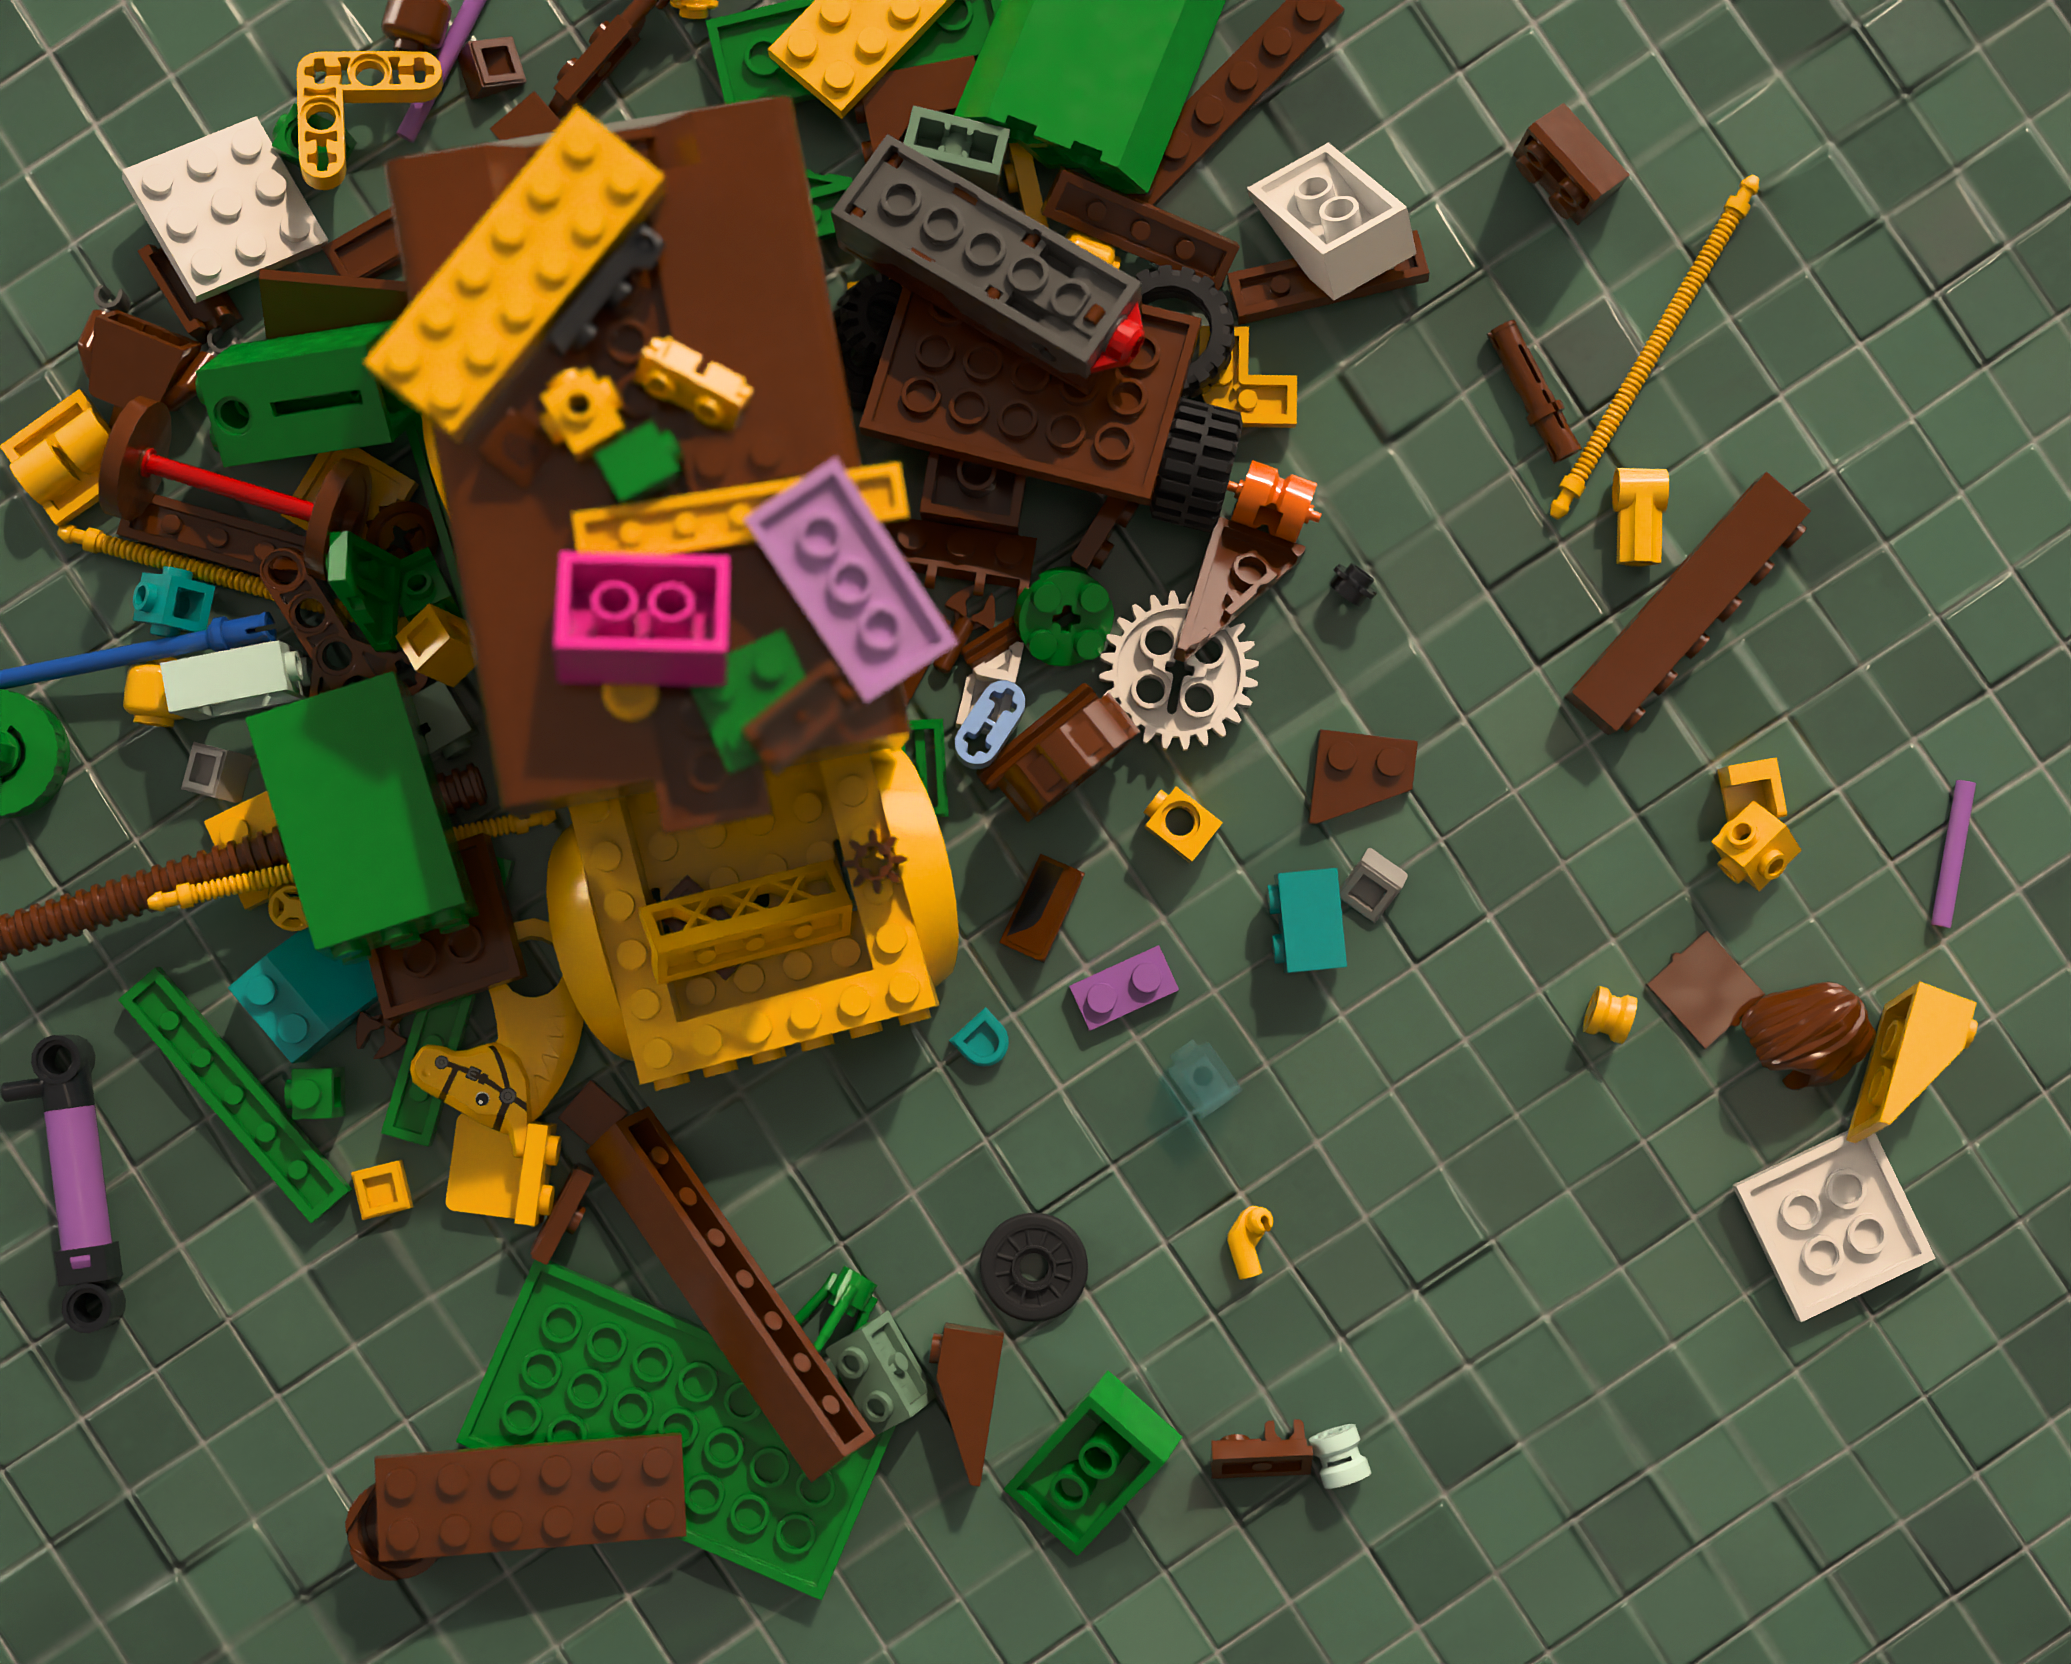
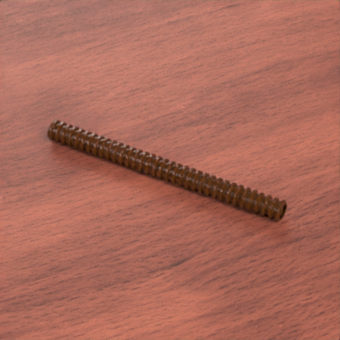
M473 763L467 764L466 770L460 771L458 767L453 768L451 775L445 776L443 772L437 774L441 792L450 816L457 813V808L463 807L467 811L472 808L471 804L478 802L480 806L487 803L486 799H488L481 773ZM278 825L272 827V832L268 834L264 830L258 831L257 837L253 839L250 835L242 837V842L237 843L235 840L228 841L225 848L215 845L210 853L203 849L198 851L194 858L189 854L184 855L179 863L172 859L167 861L166 867L163 868L159 864L153 865L151 872L148 873L141 869L136 871L135 877L129 874L121 876L120 882L110 879L106 881V886L104 887L99 884L92 885L89 892L82 888L77 890L73 897L68 893L61 895L58 902L51 898L45 901V906L41 907L38 903L33 904L27 912L23 908L17 909L12 917L8 913L0 915V962L5 961L10 953L14 957L22 955L25 948L32 952L38 949V944H42L44 947L51 946L53 939L63 942L68 939L69 934H72L74 937L81 936L84 929L94 932L98 930L99 924L109 927L113 925V920L115 919L121 923L125 922L130 914L137 918L142 916L143 910L146 909L151 913L156 912V910L149 909L147 899L159 891H162V893L177 890L176 885L188 882L190 885L194 884L196 886L197 883L203 885L205 881L209 883L210 880H214L216 882L218 878L222 881L223 877L229 879V876H233L235 878L236 874L242 876V873L248 875L250 871L253 874L255 870L261 872L263 868L267 870L268 867H272L274 869V866L282 864L287 866L289 861Z

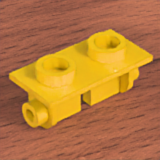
M655 337L649 348H645L642 353L634 381L645 386L654 396L661 399H669L690 410L701 421L709 425H718L729 432L733 431L741 408L746 406L753 392L752 388L744 385L746 379L711 362L704 376L695 373V370L700 364L702 356L674 342L669 337L665 341Z

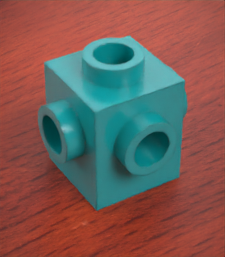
M163 566L162 574L142 572L141 582L136 586L133 594L135 610L132 621L151 625L149 634L164 638L181 635V632L191 633L206 630L215 586L193 581V572L169 566Z

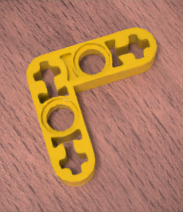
M422 51L314 52L304 56L297 67L299 162L304 181L314 189L330 190L339 186L345 179L344 103H422L436 98L442 91L443 85L442 69L436 57ZM369 68L377 69L384 75V79L374 86L363 85L356 78L361 71ZM342 70H347L349 85H342ZM392 70H398L399 84H393ZM415 71H425V82H415ZM316 72H326L325 83H315ZM318 112L329 113L336 119L330 128L324 130L314 129L307 122L311 115ZM317 146H327L329 162L327 171H317Z

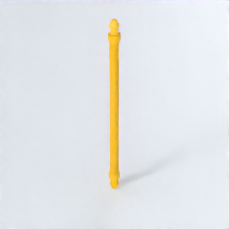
M1750 175L1743 179L1739 184L1740 189L1736 196L1731 195L1726 201L1721 219L1718 220V224L1715 225V229L1712 230L1711 235L1708 237L1709 240H1706L1705 245H1703L1702 250L1699 252V256L1696 257V261L1693 262V266L1687 272V277H1684L1683 282L1677 289V293L1674 294V298L1668 304L1665 314L1661 317L1662 319L1655 326L1656 330H1653L1652 335H1650L1646 346L1643 347V351L1640 352V356L1636 359L1637 362H1634V367H1631L1627 378L1624 379V383L1621 384V388L1615 394V399H1612V404L1605 411L1606 415L1602 416V420L1596 426V431H1593V436L1586 443L1587 447L1583 448L1584 452L1580 453V457L1577 459L1578 463L1574 464V468L1570 471L1571 473L1565 475L1558 487L1561 492L1557 499L1552 501L1550 507V516L1554 519L1559 520L1567 515L1573 499H1579L1586 488L1585 481L1588 480V476L1592 473L1591 470H1594V465L1601 458L1600 454L1604 453V449L1610 443V438H1613V433L1620 426L1619 422L1623 421V417L1629 411V406H1632V401L1636 399L1635 396L1642 389L1641 385H1644L1648 374L1651 373V369L1654 368V364L1660 358V353H1663L1664 348H1666L1667 343L1670 341V337L1673 336V332L1676 331V327L1682 321V316H1685L1689 305L1692 304V300L1695 299V295L1701 289V284L1704 283V279L1708 277L1711 268L1714 267V263H1716L1717 258H1719L1720 253L1723 251V247L1726 246V242L1729 241V237L1735 231V226H1738L1741 219H1745L1751 209L1748 202L1759 190V178L1757 176Z
M70 524L59 527L57 535L65 543L80 544L83 550L95 554L102 552L140 564L144 563L147 566L150 565L158 569H163V566L184 569L193 572L192 578L194 579L198 578L201 581L204 580L212 584L216 583L219 586L222 585L230 589L234 588L237 591L240 590L248 594L252 593L255 596L258 595L266 599L270 598L274 601L259 576H250V574H244L241 571H232V569H226L223 566H214V564H208L205 561H196V559H190L187 556H178L176 553L172 554L165 550L160 551L158 548L154 549L147 545L142 546L140 543L136 544L129 540L124 541L122 538L118 539L111 535L106 536L102 530L91 527L84 531ZM335 598L334 600L349 622L356 623L340 599ZM306 599L300 607L325 614L323 605L315 599ZM398 615L397 634L409 623L406 616L400 618Z
M555 810L530 814V818L521 820L512 814H508V817L504 815L501 819L499 817H496L495 820L490 818L489 822L483 820V823L481 821H477L476 824L472 822L470 826L468 824H464V827L459 825L458 828L454 826L453 830L457 841L480 833L489 834L494 838L497 837V834L499 836H503V833L508 835L510 831L520 835L529 833V827L538 825L548 826L556 820ZM287 863V866L282 864L280 868L278 866H274V869L268 867L267 871L265 868L261 869V872L255 870L254 874L250 871L248 875L246 873H242V876L236 874L235 878L233 876H229V879L223 877L222 881L220 878L216 879V882L214 880H210L209 883L205 881L203 885L201 883H197L196 886L194 884L190 885L189 882L176 885L177 890L162 893V891L156 892L147 901L149 909L160 912L166 911L168 907L180 905L181 909L194 907L198 900L200 902H205V899L211 901V898L216 900L218 896L224 898V895L229 897L231 893L233 895H237V892L243 894L244 890L246 892H250V889L256 891L257 888L259 890L263 889V886L269 888L270 885L272 887L276 886V883L282 885V882L288 884L289 880L291 882L295 881L290 865Z

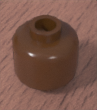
M388 0L381 29L385 36L394 41L393 49L395 51H437L444 43L452 9L446 0Z

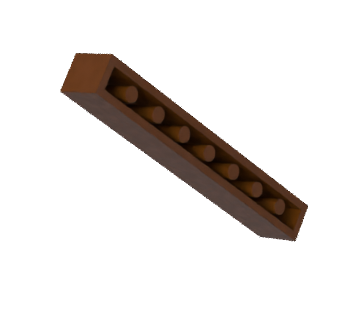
M648 1106L614 1123L586 1153L812 1483L876 1437L651 1108Z

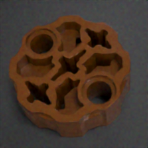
M1107 693L1102 698L1088 705L1044 739L1009 769L996 785L1025 821L1029 823L1097 772L1130 744L1141 731L1110 693Z

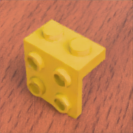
M463 1113L460 1114L456 1121L445 1200L446 1206L452 1211L515 1219L514 1224L536 1226L544 1222L545 1215L550 1216L554 1202L555 1188L549 1185L551 1166H557L561 1151V1136H556L557 1124L541 1121L528 1123L524 1157L514 1158L509 1135L484 1126Z

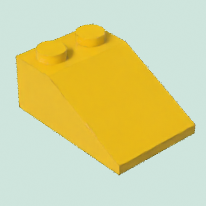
M1919 981L1884 1005L1846 1138L1847 1141L1856 1144L1890 1125L1963 1049H1967L1970 1046L1977 1030V1021L1972 1019L1977 1002Z

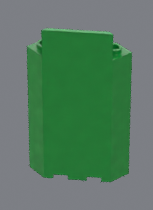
M1002 0L954 116L1010 129L1008 143H1018L1048 169H1059L1061 165L1069 169L1083 168L1098 182L1123 193H1148L1226 0Z

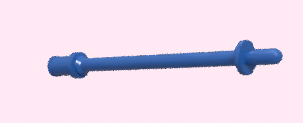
M268 611L232 620L225 616L212 619L208 628L202 631L0 670V689L15 688L208 649L220 652L276 641L277 638L276 629L256 632L255 628L275 624Z

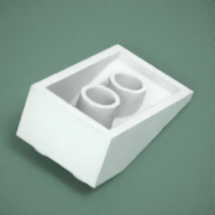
M1330 143L1323 145L1247 188L1249 197L1307 277L1333 300L1352 292L1362 284L1385 271L1393 269L1396 265L1417 254L1407 207Z

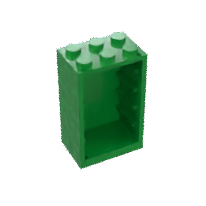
M394 671L245 718L315 951L333 961L341 960L343 966L352 965L370 959L372 957L371 950L388 944H390L392 950L406 948L421 941L419 934L438 928L440 934L456 932L470 925L469 918L480 915L411 692Z

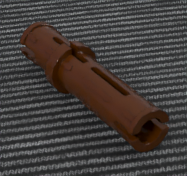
M1510 320L1492 329L1486 335L1524 403V407L1529 414L1526 417L1530 427L1535 426L1547 447L1553 463H1559L1578 453V451L1582 450V447L1572 433L1562 413L1565 407L1561 399L1556 400L1550 391L1531 351L1521 336L1522 334L1517 327L1516 321Z

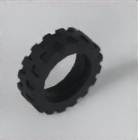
M1172 265L1158 266L1159 271L1149 273L1148 269L1136 274V280L1142 282V304L1148 305L1159 299H1181L1191 302L1199 308L1209 322L1210 337L1207 347L1200 357L1190 364L1182 396L1188 395L1189 399L1202 394L1201 389L1207 385L1212 387L1220 379L1221 371L1227 369L1231 361L1235 336L1233 315L1229 309L1228 300L1222 291L1219 292L1215 288V283L1205 275L1203 278L1196 276L1195 270L1182 267L1180 271L1172 270Z

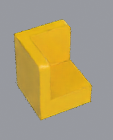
M1777 757L1717 769L1727 822L1735 819L1753 800L1776 818L1787 816Z

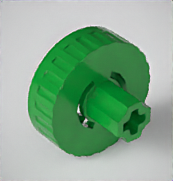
M0 689V819H12L34 813L48 804L58 793L68 773L70 746L65 728L50 708L30 696ZM13 727L14 730L12 732L20 738L24 747V759L21 767L13 775L5 778L3 783L2 777L10 774L17 767L21 757L20 745L17 739L10 733Z

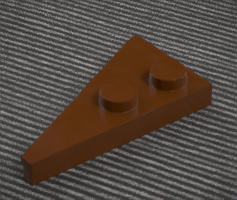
M1219 516L1217 525L1209 535L1173 659L1186 662L1300 562L1306 546L1281 539Z

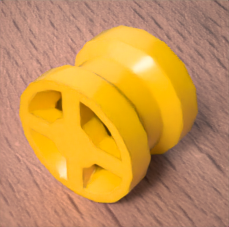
M289 880L288 884L282 882V885L277 883L274 887L270 885L268 910L274 924L288 931H299L307 928L308 924L300 898L290 897L287 894H298L295 882Z
M1597 986L1585 1013L1583 1032L1591 1035L1601 1032L1607 1034L1611 1041L1623 1044L1635 1018L1637 998L1629 995L1620 998L1612 995L1608 988Z

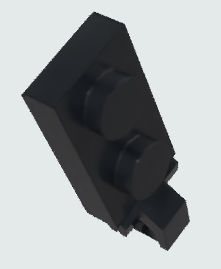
M640 223L548 334L547 348L561 359L571 348L579 354L599 330V327L592 323V321L605 306L614 311L633 288V285L626 279L629 275L635 274V272L651 271L663 252L666 243Z

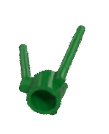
M845 1265L838 1275L831 1272L821 1289L794 1316L798 1324L801 1325L832 1293L828 1303L835 1308L813 1344L818 1353L821 1352L844 1313L854 1317L857 1310H860L853 1332H855L868 1322L870 1313L878 1302V1299L872 1296L878 1285ZM839 1376L838 1382L843 1388H846Z

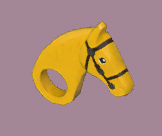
M531 918L514 923L519 943L527 940H540L553 946L549 922ZM563 975L553 990L539 997L521 996L512 991L507 984L488 989L497 1022L498 1039L495 1042L458 1051L444 1046L427 1044L420 1048L411 1061L410 1073L414 1084L474 1121L509 1135L514 1158L524 1157L528 1123L535 1122L557 1094L573 1064L579 1047L584 1019L572 999Z

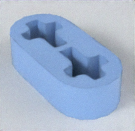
M1002 680L990 684L958 730L955 738V753L958 760L964 766L971 769H983L990 766L1019 724L1025 711V696L1022 689L1015 683ZM1005 694L1011 695V706L1015 711L1012 713L1005 710L996 722L992 721L990 717L994 713L995 703L990 699L993 696L1002 699ZM983 728H987L990 732L986 737L985 746L989 751L987 753L978 751L974 756L969 755L968 743L965 739L967 737L976 739Z

